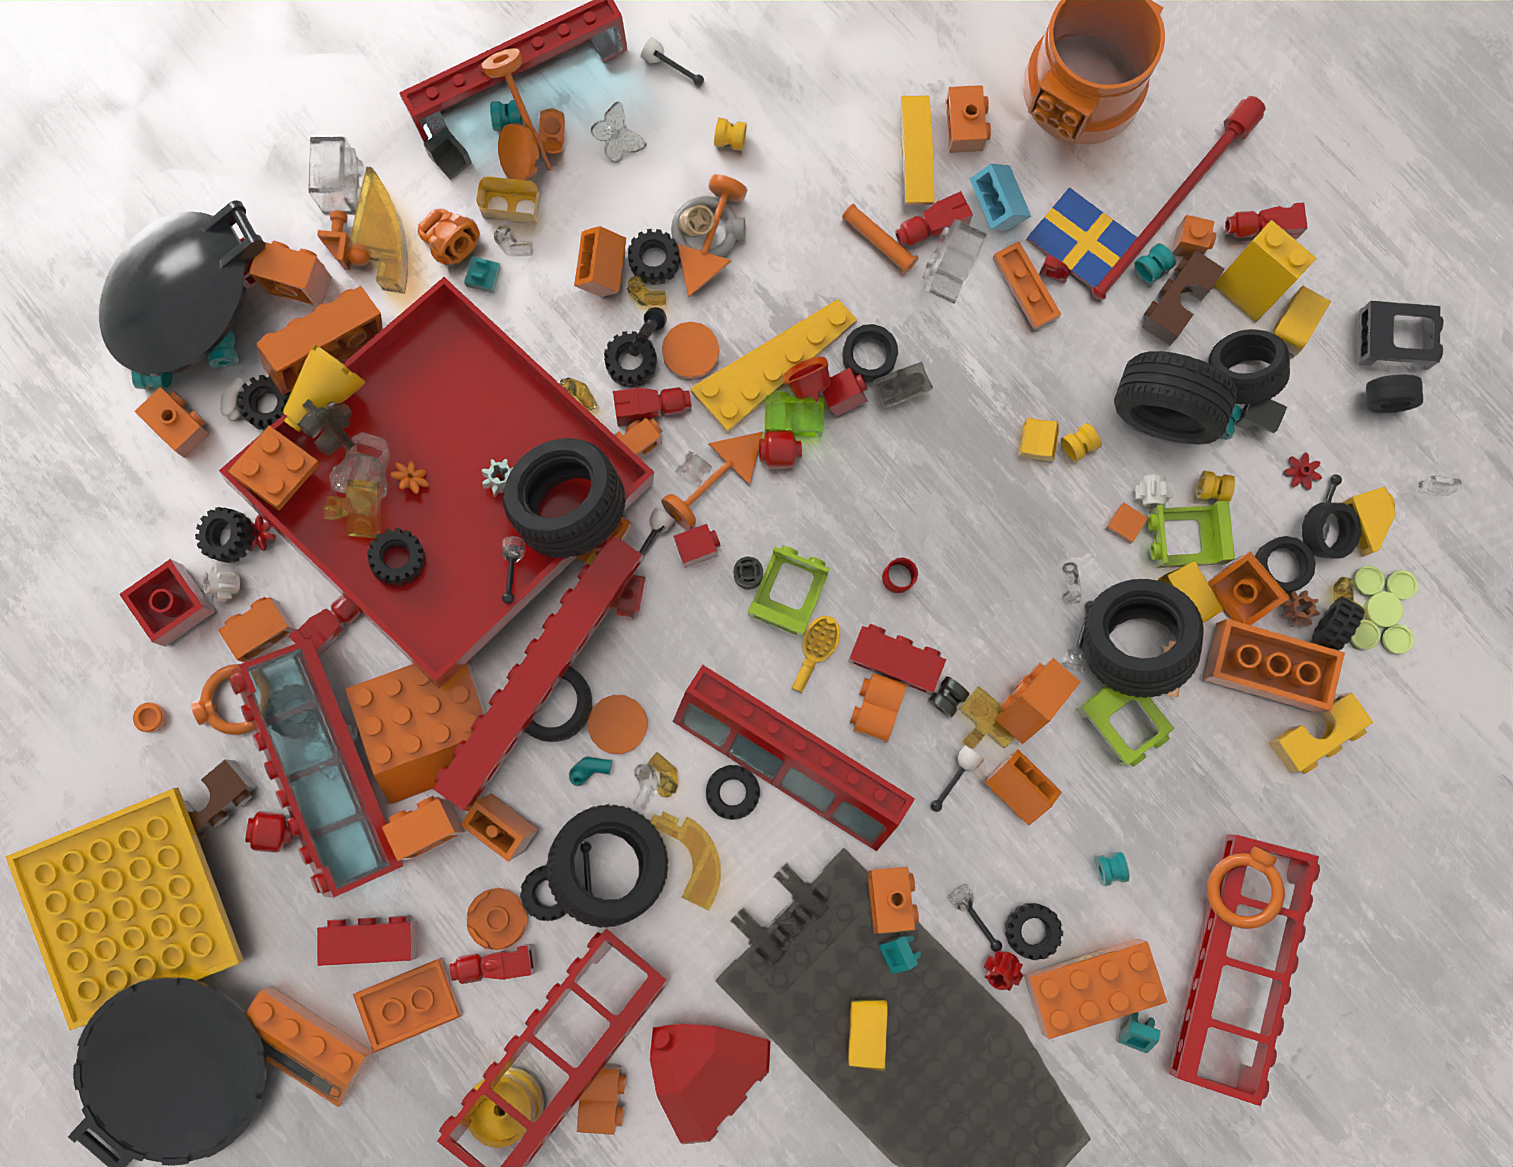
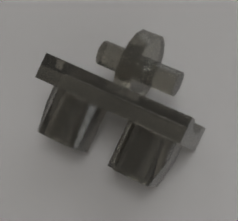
M922 361L873 380L883 408L933 389Z
M308 399L302 405L308 413L297 425L312 438L321 430L324 432L314 442L319 451L330 457L340 446L349 451L355 445L342 429L350 425L348 420L351 418L352 411L347 404L330 402L326 405V408H317Z

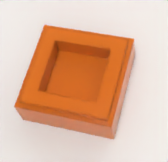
M1123 502L1106 528L1131 544L1148 520V517Z

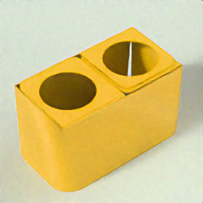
M489 176L483 177L479 181L476 202L483 218L537 224L540 194L534 182ZM499 196L507 201L508 208L507 210L488 209V203L493 197ZM525 199L532 201L535 204L534 215L532 213L516 212L517 204Z
M1302 285L1292 296L1271 333L1280 337L1285 342L1288 351L1297 356L1309 341L1331 301Z
M1195 561L1158 578V581L1173 585V587L1188 595L1190 600L1197 606L1203 623L1223 611L1221 604Z
M851 1000L849 1066L885 1071L886 1000Z

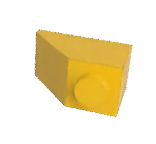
M1386 486L1352 496L1341 502L1351 506L1359 516L1361 537L1357 546L1362 557L1380 550L1396 516L1395 501L1393 496L1388 493Z

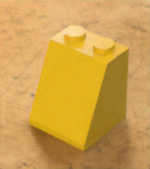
M1271 220L1219 277L1213 287L1256 323L1317 258Z

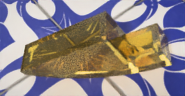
M366 166L348 248L350 250L366 252L370 255V260L380 262L376 281L382 290L405 294L408 277V252L402 221L392 198L372 167Z

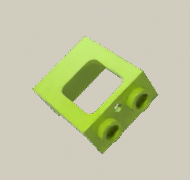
M1217 501L1210 506L1163 508V505H1157L1151 510V514H1148V529L1153 531V543L1150 546V554L1152 560L1156 562V568L1182 567L1194 561L1198 566L1227 564L1235 559L1229 501ZM1164 521H1197L1201 551L1197 554L1168 555Z
M782 545L781 549L774 547L772 557L756 596L749 607L748 616L803 638L830 568L825 567L826 562L810 556L809 559L798 556V551L784 545ZM784 563H789L813 574L812 584L800 609H793L773 601L769 596L779 569Z
M1107 686L1076 708L1082 718L1088 717L1121 761L1118 762L1120 766L1130 764L1134 767L1147 757L1144 752L1152 746L1155 749L1161 747L1170 739L1167 734L1175 729L1150 697L1138 698L1127 696L1126 694L1123 695ZM1131 700L1138 702L1158 728L1156 734L1134 751L1127 746L1109 722L1110 716Z

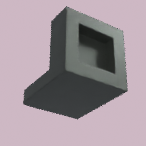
M446 127L423 144L428 156L450 180L472 164L466 149Z
M1271 399L1257 404H1244L1241 418L1236 422L1235 426L1246 430L1250 426L1256 425L1271 433H1275L1278 431L1287 406Z

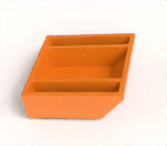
M470 660L440 689L414 664L345 688L373 775L390 804L432 790L437 784L434 779L438 772L444 766L449 767L455 757L452 754L457 745L462 740L467 741L473 733L471 726L480 714L485 716L487 713V708Z

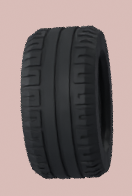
M1149 351L1140 353L1127 362L1114 398V405L1118 415L1125 422L1149 435L1184 444H1209L1225 434L1237 399V389L1233 380L1225 372L1205 361L1173 352Z
M570 438L547 441L524 454L511 470L503 492L505 514L521 538L534 551L553 558H568L582 555L605 542L617 528L623 516L626 503L623 483L605 453L593 443ZM575 478L591 481L589 494L578 508L567 515L556 518L539 516L538 510L541 501L552 488L563 481Z
M1132 579L1117 583L1101 592L1094 599V602L1091 603L1084 622V653L1091 672L1096 675V678L1101 680V683L1105 684L1108 688L1113 689V691L1138 698L1168 694L1175 691L1176 688H1180L1182 684H1185L1192 677V674L1195 673L1199 665L1204 634L1203 620L1195 603L1190 600L1188 595H1185L1184 592L1173 587V585L1151 579ZM1146 618L1156 620L1168 627L1175 636L1176 643L1169 651L1158 657L1138 658L1129 656L1117 649L1109 635L1119 624L1129 619Z
M598 805L578 813L559 831L549 849L547 857V881H549L548 886L551 889V894L555 897L554 900L571 918L574 917L576 921L593 927H615L642 915L658 899L666 883L665 879H667L668 854L665 850L664 840L659 835L660 832L655 829L654 824L652 825L651 821L646 819L644 815H640L638 811H633L631 808H625V806ZM610 833L623 838L633 848L638 859L639 875L634 888L626 896L620 899L604 900L591 895L580 885L575 874L574 858L579 844L584 839L595 834Z

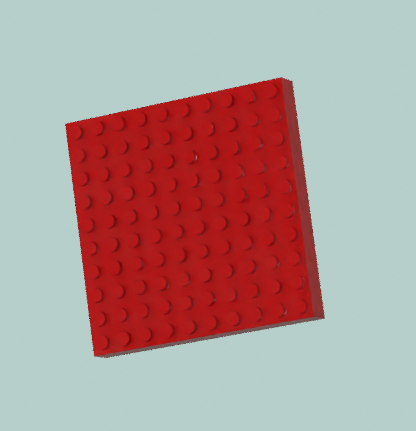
M445 277L440 279L343 363L352 373L354 372L365 381L359 390L309 431L302 428L299 432L284 421L287 417L285 414L271 425L273 429L311 455L319 463L315 471L280 511L237 481L228 472L256 439L219 470L226 483L439 689L577 557L553 558L539 554V552L530 548L505 514L503 493H498L494 497L491 487L483 488L482 482L488 478L482 475V469L489 470L492 459L496 463L507 459L509 468H512L524 454L547 441L561 438L588 441L605 453L618 473L626 495L625 509L623 511L653 484L655 473ZM410 461L414 462L415 471L420 469L426 471V475L422 478L428 482L429 486H419L417 494L411 488L399 489L401 480L390 476L392 472L398 471L395 467L396 462H400L406 467ZM500 474L495 476V478H498L500 481L505 480V478H502ZM575 478L563 481L552 488L541 501L538 510L539 516L556 518L567 515L578 508L589 494L591 481ZM390 528L391 531H395V528H401L402 531H410L413 536L415 535L419 539L425 554V566L420 571L421 575L418 578L414 577L412 579V583L408 584L405 582L403 586H397V584L390 586L383 581L382 583L372 572L368 563L367 550H370L369 544L371 540H376V535L379 532L382 535L386 529ZM401 546L392 547L385 552L383 557L384 563L389 568H400L408 562L409 552ZM515 549L518 551L519 557L514 566L512 585L514 601L506 604L502 601V595L506 592L509 564L506 554L508 550Z

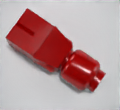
M960 191L940 201L938 200L923 212L922 218L915 216L902 222L900 228L895 230V235L901 246L906 244L914 246L925 241L928 236L947 235L958 228L970 225L973 213Z
M1304 202L1294 203L1288 208L1277 206L1261 210L1258 214L1255 211L1236 212L1233 216L1226 218V233L1232 234L1236 238L1254 237L1272 220L1292 238L1298 239L1308 228Z
M641 387L613 391L618 427L627 426L636 420L641 422L645 418L650 420L651 418L660 417L661 412L665 415L684 413L686 408H691L689 390L683 391L680 387L663 389L660 394H658V390Z
M343 595L339 596L331 604L332 610L323 609L321 612L308 618L298 630H294L289 635V638L294 643L311 638L319 657L336 642L345 628L343 623L349 624L361 614Z
M531 944L520 945L517 947V951L503 950L483 957L479 954L459 956L455 962H450L451 980H458L461 984L480 982L483 977L506 980L530 976L535 973Z

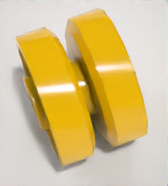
M510 1067L492 1089L532 1122H535L543 1112L544 1098L542 1089L536 1079L522 1069ZM485 1079L473 1086V1088L478 1090ZM488 1097L484 1099L470 1117L472 1122L468 1127L476 1140L485 1146L494 1148L511 1146L525 1136L527 1132L524 1126Z

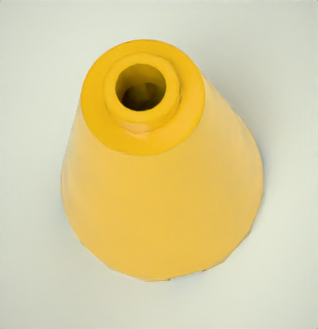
M314 344L309 351L284 407L283 413L287 415L284 421L299 432L302 428L309 431L359 390L365 381Z

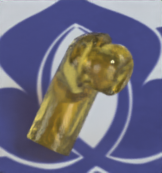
M1348 577L1339 578L1333 586L1334 602L1337 598L1343 596L1362 607L1366 612V608L1354 601L1353 581Z
M656 752L648 764L660 773V785L657 787L659 795L668 798L672 793H676L678 789V771L675 766Z

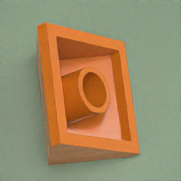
M1251 551L1235 559L1208 581L1209 587L1232 620L1252 625L1290 598Z

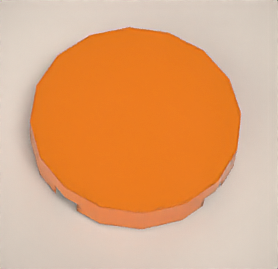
M510 123L504 126L498 139L500 165L509 179L529 181L535 176L538 167H535V160L539 159L537 140L533 132L528 127H523L522 123Z
M692 321L680 323L670 329L664 337L662 345L664 363L669 371L688 380L699 379L709 374L715 367L720 353L718 340L712 330L701 323Z
M611 695L602 698L594 705L588 718V731L591 740L599 749L609 754H624L635 750L643 742L647 734L648 720L644 709L636 700L626 695Z
M494 888L486 890L475 897L467 911V929L474 942L485 949L500 950L509 948L519 941L526 931L528 923V913L522 906L523 903L520 896L509 889Z

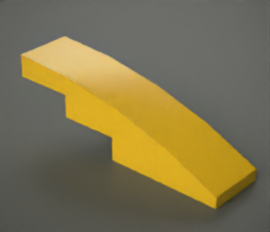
M901 96V149L903 154L905 205H933L935 198L930 96Z

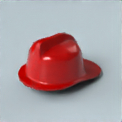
M814 357L802 361L790 368L783 376L784 384L788 385L797 399L812 397L818 402L819 394L831 385L828 361L825 357Z

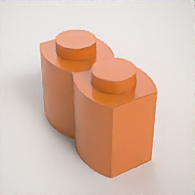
M875 673L872 674L870 679L864 678L859 695L864 696L861 708L855 706L850 723L855 725L853 732L888 743L907 684Z
M605 1065L579 1098L577 1132L615 1135L617 1126L622 1127L624 1107H619L618 1105L619 1094H625L626 1075L621 1074V1066Z

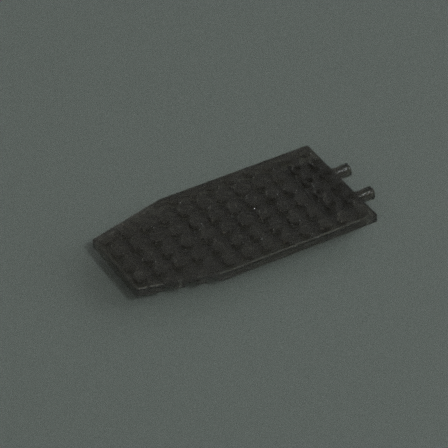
M844 847L810 882H804L788 863H785L781 869L789 876V879H786L779 871L775 873L773 878L793 896L791 897L792 901L767 926L761 927L744 907L737 914L746 923H743L736 915L730 920L749 939V945L715 979V982L896 1166L1066 1167L1091 1140L1022 1025L919 922L915 923V930L873 934L867 870ZM901 936H913L914 940L909 942V946L912 952H921L920 958L916 959L918 965L910 970L892 974L879 945L887 940ZM851 1000L887 1001L885 1071L849 1066Z

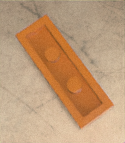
M1020 241L993 255V260L1034 331L1061 316V312Z

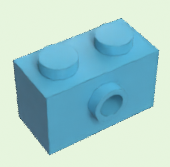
M991 163L970 178L991 230L1010 231L1031 217L1010 165Z

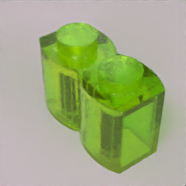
M774 391L771 395L766 396L764 435L769 431H792L795 437H822L824 398L819 397L818 402L812 397L797 399L796 397L789 396V393L785 391Z

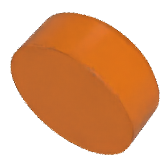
M151 702L139 705L133 714L135 727L146 733L158 732L164 727L167 720L165 709L161 705Z

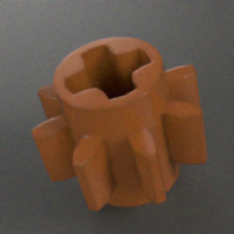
M1307 590L1301 592L1299 596L1294 591L1288 593L1290 601H1285L1280 605L1283 607L1284 612L1281 619L1287 618L1290 620L1291 627L1298 626L1300 621L1305 627L1311 625L1310 617L1320 615V612L1316 610L1318 599L1308 597ZM1301 605L1303 610L1298 613L1296 608Z

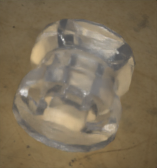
M689 451L685 456L686 461L683 465H679L675 472L695 487H700L702 477L711 471L712 466L697 454Z

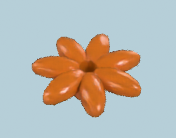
M410 461L407 467L400 462L395 463L398 471L392 472L390 476L401 480L399 489L411 488L417 494L419 486H429L428 482L422 478L426 475V471L422 469L415 471L414 462Z

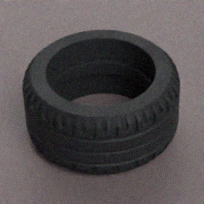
M1248 329L1227 335L1216 343L1211 350L1208 360L1209 364L1222 370L1233 380L1237 389L1235 404L1247 405L1267 401L1285 388L1290 377L1288 348L1280 337L1268 331ZM1249 360L1263 361L1270 364L1265 369L1254 373H1236L1229 370L1232 366Z
M571 666L562 678L573 686L577 695V705L572 717L558 727H544L532 720L524 731L528 735L546 742H559L576 735L587 723L592 710L591 690L584 677Z

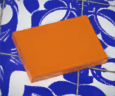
M442 957L353 994L373 1053L463 1016Z

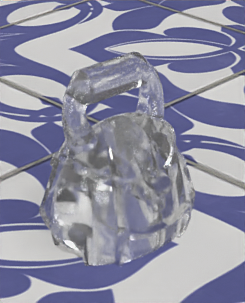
M360 432L351 438L347 446L346 457L333 468L329 475L330 487L334 491L378 504L388 493L389 485L385 478V469L390 458V447L386 439ZM357 443L383 451V453L377 459L374 456L357 452Z

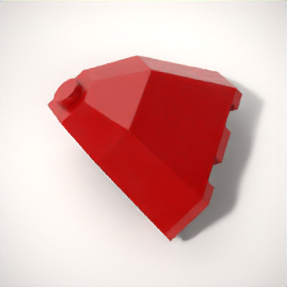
M679 1023L653 1027L650 1063L656 1095L681 1144L710 1142L719 1132L717 1127L728 1115L732 1116L748 1098L746 1093L757 1080L761 1082L769 1073L770 1040L718 1026Z

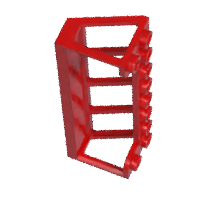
M1227 834L1221 860L1234 854H1250L1254 846L1265 852L1290 859L1287 880L1295 886L1289 909L1282 907L1278 915L1287 917L1277 963L1275 971L1229 958L1226 952L1233 926L1220 919L1210 905L1169 1074L1177 1079L1261 1106L1262 1100L1267 1097L1269 1092V1081L1267 1078L1270 1067L1272 1068L1276 1062L1277 1051L1275 1044L1277 1036L1281 1035L1284 1028V1019L1282 1017L1284 1005H1287L1291 998V987L1289 984L1291 975L1296 972L1299 958L1296 954L1298 945L1303 941L1306 933V927L1303 924L1306 912L1310 911L1313 903L1311 890L1313 882L1318 879L1320 873L1319 856L1240 835ZM1238 866L1229 870L1222 878L1220 884L1221 899L1224 905L1235 914L1239 904L1264 910L1269 904L1241 895L1247 866ZM1228 965L1273 979L1260 1033L1212 1018L1211 1014L1223 966ZM1209 1027L1258 1041L1252 1067L1245 1065L1242 1068L1236 1087L1197 1075Z
M607 928L602 934L597 932L587 944L588 952L582 959L577 957L568 967L566 973L569 976L561 985L556 983L546 996V999L549 1001L541 1011L535 1009L525 1022V1025L528 1026L520 1037L515 1035L504 1048L505 1056L499 1063L494 1061L487 1068L482 1076L485 1079L478 1090L473 1088L468 1092L461 1102L462 1110L456 1117L451 1115L439 1129L442 1135L438 1138L437 1142L468 1167L485 1166L457 1141L468 1129L472 1122L470 1117L486 1097L527 1130L525 1136L500 1167H527L668 985L667 980ZM611 947H614L648 975L647 979L619 1015L612 1014L577 984L593 963L597 964ZM571 990L610 1022L609 1028L577 1068L569 1065L535 1036ZM529 1043L569 1075L567 1082L535 1122L530 1121L492 1090Z

